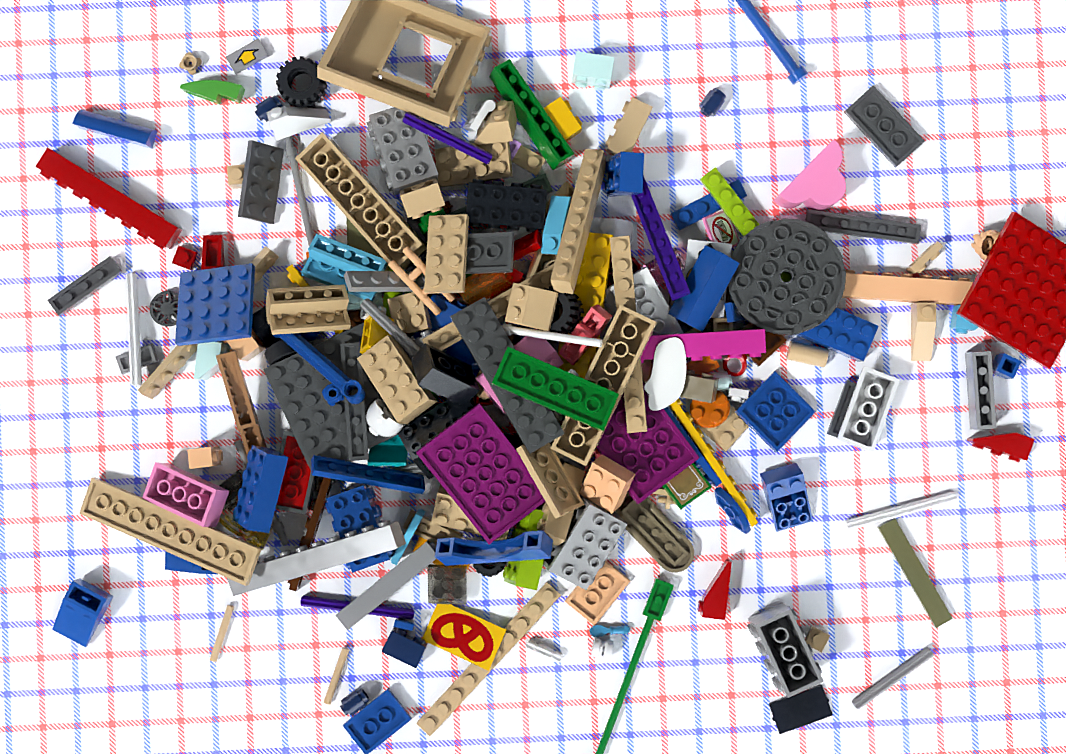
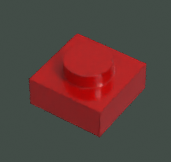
M178 245L172 264L192 270L198 253Z

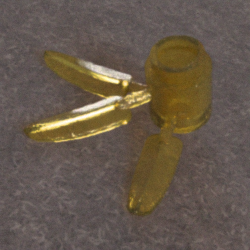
M225 515V519L230 524L245 533H250L247 536L232 528L221 517L219 518V522L227 530L247 539L246 542L258 546L262 550L272 534L270 532L264 533L247 530L233 521L228 515Z

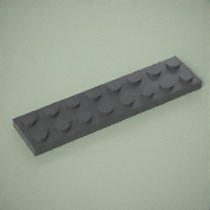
M483 297L451 315L452 322L529 454L564 435L565 433L551 409L492 385L507 347L515 348L486 298Z

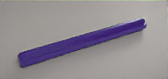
M303 595L300 605L303 607L340 611L352 601ZM379 605L368 615L412 620L415 611L409 608Z

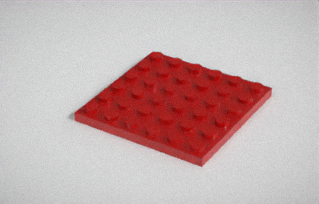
M1011 212L956 314L1045 369H1051L1066 341V244L1017 212Z

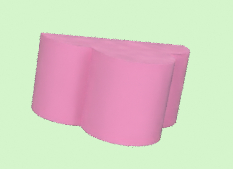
M832 140L773 201L778 206L786 209L796 208L803 203L807 208L816 211L826 210L837 203L843 197L846 190L845 179L837 170L843 158L840 145L835 140Z

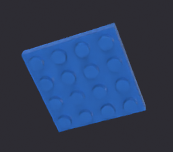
M252 263L180 273L175 344L183 346L250 338L252 336L255 266Z

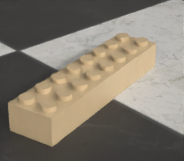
M321 132L295 158L388 264L394 260L405 270L412 263L402 252L405 247L408 246L417 256L427 249L426 243L330 136Z
M622 305L619 306L605 334L602 347H599L584 378L619 394L605 429L657 324L656 321ZM566 416L561 425L565 434L555 439L550 449L587 466L604 431L602 432Z

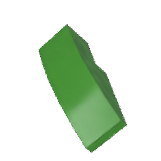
M201 80L180 85V89L184 93L219 105L222 98L241 104L245 92L242 85L220 80Z

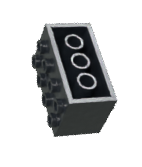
M473 179L472 183H468L466 214L469 216V226L481 227V223L488 224V228L500 229V225H505L507 230L519 231L520 227H526L528 232L544 229L547 190L543 189V185L531 184L530 188H525L523 183H511V186H504L502 181H492V184H484L485 180Z
M447 399L427 413L420 415L416 420L406 424L398 432L412 461L428 480L434 477V475L416 454V451L472 409L474 405L471 401L466 406Z

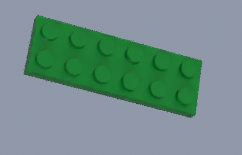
M507 347L492 381V385L602 432L619 396L614 391L510 347Z

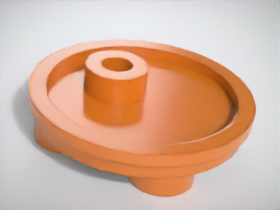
M717 391L716 400L712 403L692 400L690 404L691 417L697 425L704 428H714L721 425L730 413V402L721 391Z

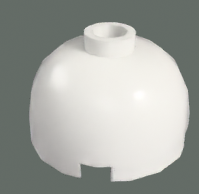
M381 399L375 400L367 411L366 420L370 426L369 431L375 436L391 437L400 432L405 424L396 421L385 402Z

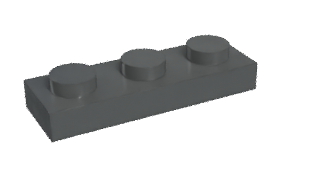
M845 381L828 427L827 435L835 438L838 437L857 383Z

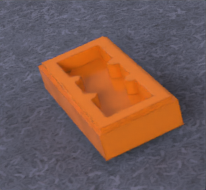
M702 356L703 360L686 363V369L694 370L695 374L699 375L710 373L720 367L718 361L710 359V356Z

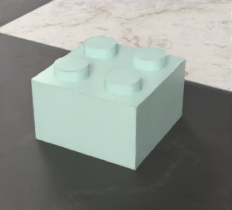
M576 51L572 83L580 88L593 86L594 89L604 91L605 88L609 89L615 57Z

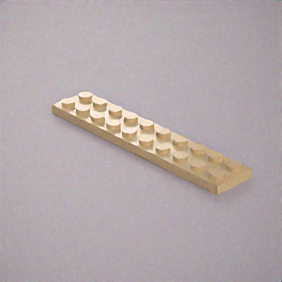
M96 477L91 478L79 512L83 516L244 586L249 585L262 550L258 546L216 528L202 527L148 502L136 494Z

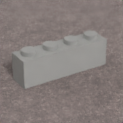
M991 351L965 353L970 429H996Z

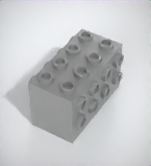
M395 107L370 114L369 121L366 122L370 138L374 137L375 139L373 140V147L376 156L380 155L381 157L379 158L381 171L383 174H387L385 182L388 191H392L394 196L399 195L401 189L434 178L438 180V172L425 134L403 123L402 120L406 111Z
M580 495L585 505L574 510L566 540L559 546L552 544L551 559H544L543 564L549 572L587 590L589 585L594 582L599 569L604 566L605 559L609 553L614 550L617 540L625 532L627 523L616 511L611 514Z
M780 603L747 618L750 623L747 627L751 635L755 639L757 638L755 645L759 653L763 657L765 656L766 659L763 662L771 675L773 674L774 677L771 680L779 692H783L789 698L824 682L821 676L822 670L818 662H815L813 659L814 652L804 639L806 635L802 627H799L796 620L798 618L793 608L791 609L790 606Z

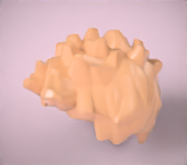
M990 229L986 232L982 231L979 235L975 234L972 236L974 242L971 243V246L984 261L999 236V231Z

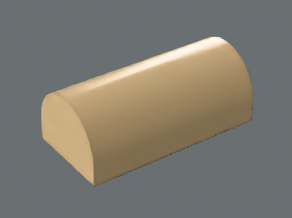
M790 341L786 360L824 368L828 360L829 349Z

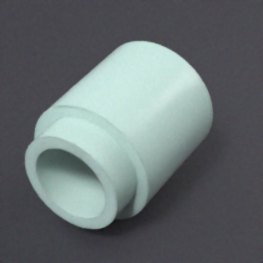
M727 371L710 372L714 374L713 377L719 378L717 391L729 390V386H732V377L728 375Z

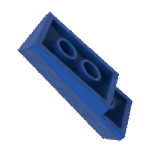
M705 245L686 279L691 294L676 299L668 314L703 332L740 263L724 253Z

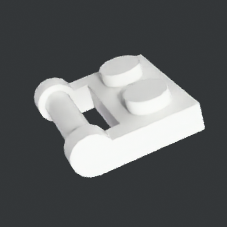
M492 100L479 101L462 128L468 132H476L477 129L481 130L486 122L484 120L488 112L495 109V102Z

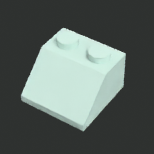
M220 342L198 344L194 379L208 380L220 369L216 355L230 352V345Z

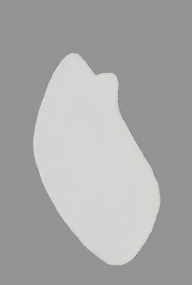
M679 338L665 339L656 347L652 374L644 386L645 391L649 394V408L652 411L661 410L669 406L680 397L686 379V354L683 342Z

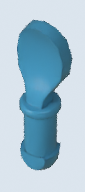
M595 625L590 628L589 632L593 637H603L607 633H610V635H625L630 632V627L624 625L606 628L602 625Z

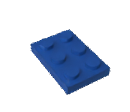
M387 688L342 726L362 752L369 754L411 721L412 717L391 690Z

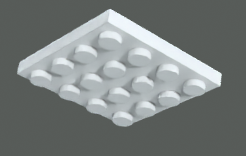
M646 266L633 273L636 311L657 322L652 335L684 333L677 319L668 314L670 307L648 267ZM614 284L607 287L604 309L613 317L600 333L602 341L616 314Z

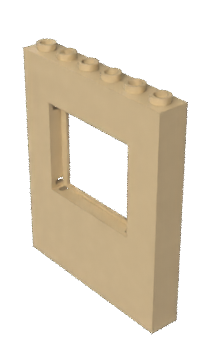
M351 0L317 66V78L449 128L451 122L456 121L459 112L457 110L458 106L462 107L464 103L465 91L469 92L472 85L471 77H475L478 72V62H482L486 52L484 49L490 46L492 36H489L491 28L419 0ZM403 27L452 45L432 89L382 71Z

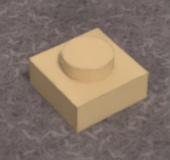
M811 626L805 641L807 645L809 644L813 649L822 653L830 635Z

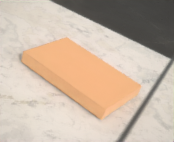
M605 560L604 566L599 569L594 582L589 585L587 590L576 586L565 599V602L595 626L629 584L630 580Z

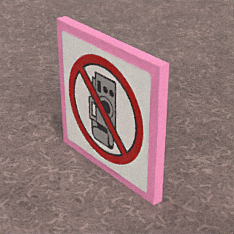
M723 210L702 218L710 242L730 243L732 248L737 246L740 240L734 224Z

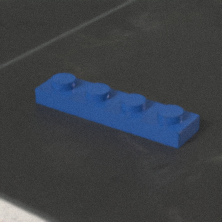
M739 179L729 184L740 200L747 197ZM708 194L674 211L670 215L680 231L722 209L711 194Z

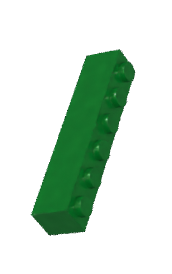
M508 59L494 67L489 76L490 80L505 101H513L518 121L551 169L554 171L567 163L574 155V152L512 61Z

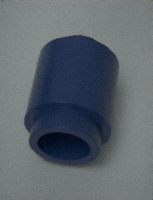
M713 88L699 104L700 112L706 117H714L724 104L726 95L721 90Z
M276 95L273 97L269 96L255 106L257 110L254 112L260 121L265 120L268 122L267 112L276 107H283Z
M363 688L355 689L341 700L342 705L340 707L346 715L350 714L353 716L367 705L370 698Z

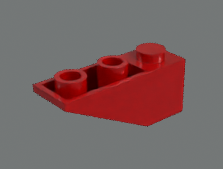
M1013 432L967 438V441L972 443V447L983 450L985 447L990 449L991 454L997 456L1007 455L1009 456L1008 460L1017 463L1020 460H1028L1035 440Z

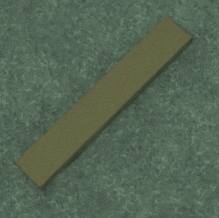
M893 518L878 526L879 532L933 626L938 628L952 620L951 614L897 520Z

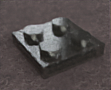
M429 564L427 567L428 603L466 605L467 566Z

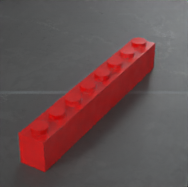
M48 147L35 166L41 170L39 174L49 180L51 177L56 179L57 182L55 184L65 190L69 187L73 190L72 194L81 200L83 197L90 200L88 202L89 205L96 209H99V207L106 210L105 215L112 219L116 217L121 219L120 224L130 230L134 227L138 230L136 234L146 240L150 237L154 240L153 244L162 250L164 247L171 249L182 232L177 226Z

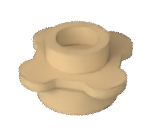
M187 52L179 63V67L187 70L190 75H194L198 66H201L202 60L195 58L191 52Z

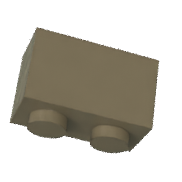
M686 369L685 384L680 397L712 403L716 400L719 378L713 377L714 374L711 373L699 375L695 374L694 370Z

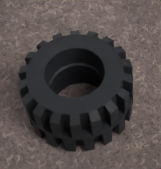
M300 56L299 59L292 57L291 62L286 60V65L284 67L281 65L279 68L281 72H277L276 75L278 78L276 80L277 89L284 100L291 106L308 108V106L314 107L315 102L320 103L322 101L321 96L325 97L327 84L326 81L317 78L318 64L310 58L305 59L304 56ZM300 74L310 75L312 83L306 91L296 92L292 90V82L296 76Z
M549 286V289L543 288L544 290L554 292L553 286ZM557 292L558 298L556 303L561 302L563 313L558 321L554 323L552 321L550 332L571 334L579 321L583 320L581 313H584V309L580 308L583 304L578 300L579 297L576 294Z

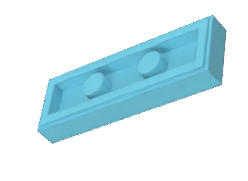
M418 509L404 534L406 544L396 549L390 560L392 564L397 565L426 513L423 509Z

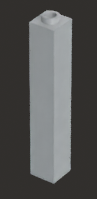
M427 540L340 610L335 616L348 631L436 560V544L434 542L430 543Z

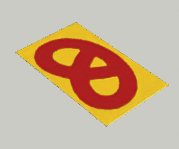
M439 599L423 639L429 644L489 671L506 629Z

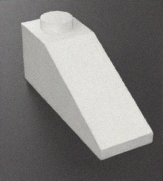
M283 106L273 108L267 112L276 140L331 122L327 109Z

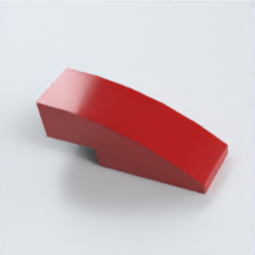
M203 235L201 270L225 267L223 235Z

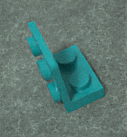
M399 435L370 448L367 465L376 467L406 466L408 452Z

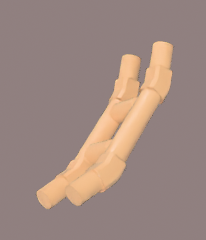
M407 246L402 252L414 263L416 268L408 275L394 260L390 261L388 266L435 315H439L441 309L424 292V288L421 289L414 282L422 273L425 275L426 265ZM442 293L449 302L455 299L453 293Z

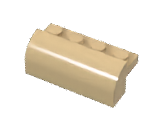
M328 285L267 289L266 316L272 335L350 329L351 323L347 312L349 297L346 286Z

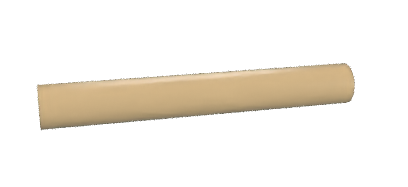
M227 605L209 659L212 662H217L235 606Z
M342 647L323 701L327 705H331L349 653L348 648Z

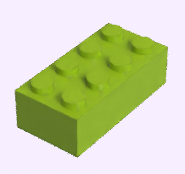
M535 509L520 520L512 532V538L524 532L538 531L537 524L544 514L542 510ZM544 559L508 561L503 571L504 582L518 587L537 590Z

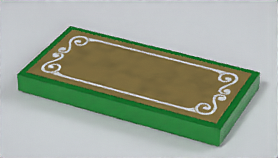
M694 463L662 486L680 510L712 488Z

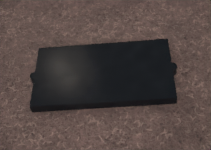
M822 685L802 691L789 698L786 697L769 703L773 715L772 720L775 721L779 734L833 716L828 703L830 700L826 697Z

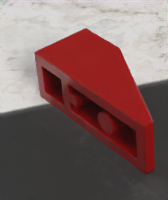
M730 560L724 561L703 593L702 601H698L697 611L700 612L703 618L726 619L732 567Z

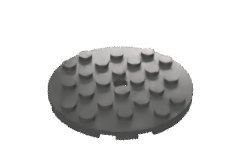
M786 218L762 223L739 241L731 256L733 260L740 263L728 284L731 299L735 303L737 310L748 322L759 329H765L766 332L792 335L809 331L823 323L833 313L842 298L845 289L846 271L841 252L823 230L811 223ZM789 272L792 276L791 280L784 282L781 279V273Z

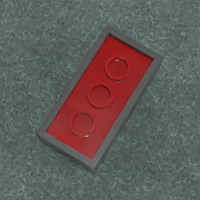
M284 431L279 452L287 456L288 461L276 509L307 515L310 512L317 476L312 475L293 432Z

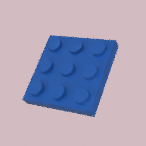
M776 371L772 372L735 411L775 453L816 412Z

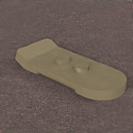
M627 492L622 505L616 510L618 515L627 523L626 530L663 569L672 573L686 570L694 559L692 543L648 497L637 504Z

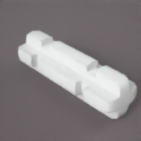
M531 639L526 644V650L535 651V654L544 658H551L556 663H559L562 659L561 652L553 651L552 648L540 643L536 644Z

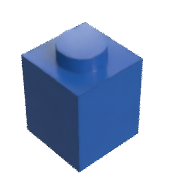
M1005 353L996 354L992 363L993 374L1004 379H1014L1022 361Z

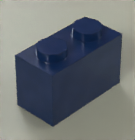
M393 628L381 652L417 668L428 644L424 643L425 640L421 637L414 636L413 638L407 635L408 632L404 629Z

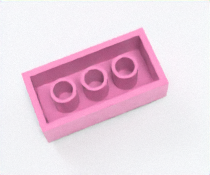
M155 462L142 499L202 527H217L229 490L169 463Z

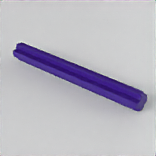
M406 112L403 117V123L485 164H489L493 157L491 153L409 112Z

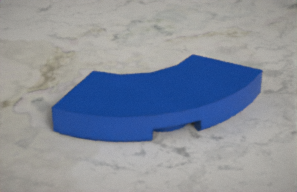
M717 487L714 490L716 504L728 515L732 526L744 534L749 533L751 528L740 506L724 489Z

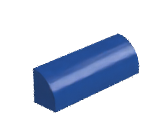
M84 109L77 112L72 122L79 129L150 149L153 148L157 135V130Z

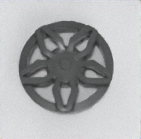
M173 291L160 292L150 302L151 317L161 326L172 327L176 325V311L178 307L176 308L175 304H178V301L173 302L172 295L178 298L179 294ZM163 296V302L157 301L159 297ZM160 304V308H157L154 305ZM154 309L160 311L157 313V316L154 314ZM160 315H164V317L161 320H159ZM168 317L173 323L166 324L162 322L167 320Z

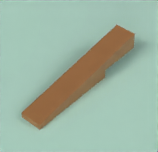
M236 350L216 355L235 423L240 431L246 454L248 455L252 445L267 448Z

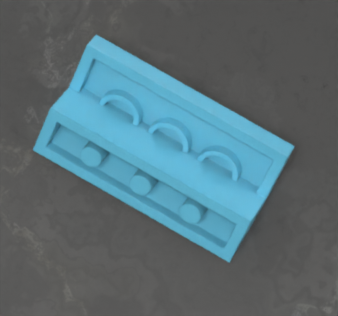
M316 233L308 248L309 258L301 271V276L327 286L345 285L348 294L364 300L369 298L373 302L377 292H349L344 274L346 271H385L387 262L383 258Z

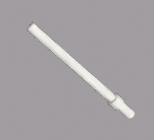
M507 323L501 325L508 336L514 334L602 347L603 343L602 339L514 327L513 324Z

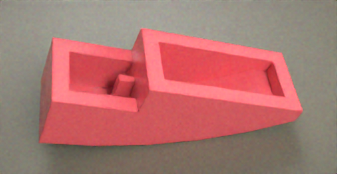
M597 304L590 308L582 322L577 324L571 335L597 339L613 316ZM565 342L558 354L571 365H575L590 346Z

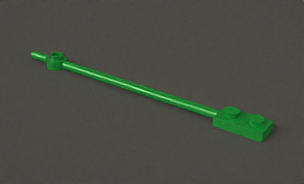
M658 578L654 580L642 615L647 616L595 754H604L653 622L654 620L661 621L674 584Z

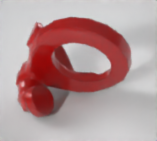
M742 354V358H737L742 364L739 372H732L728 369L727 363L732 359L730 355H728L727 359H722L723 369L727 371L728 375L734 377L741 376L747 369V356L745 354Z

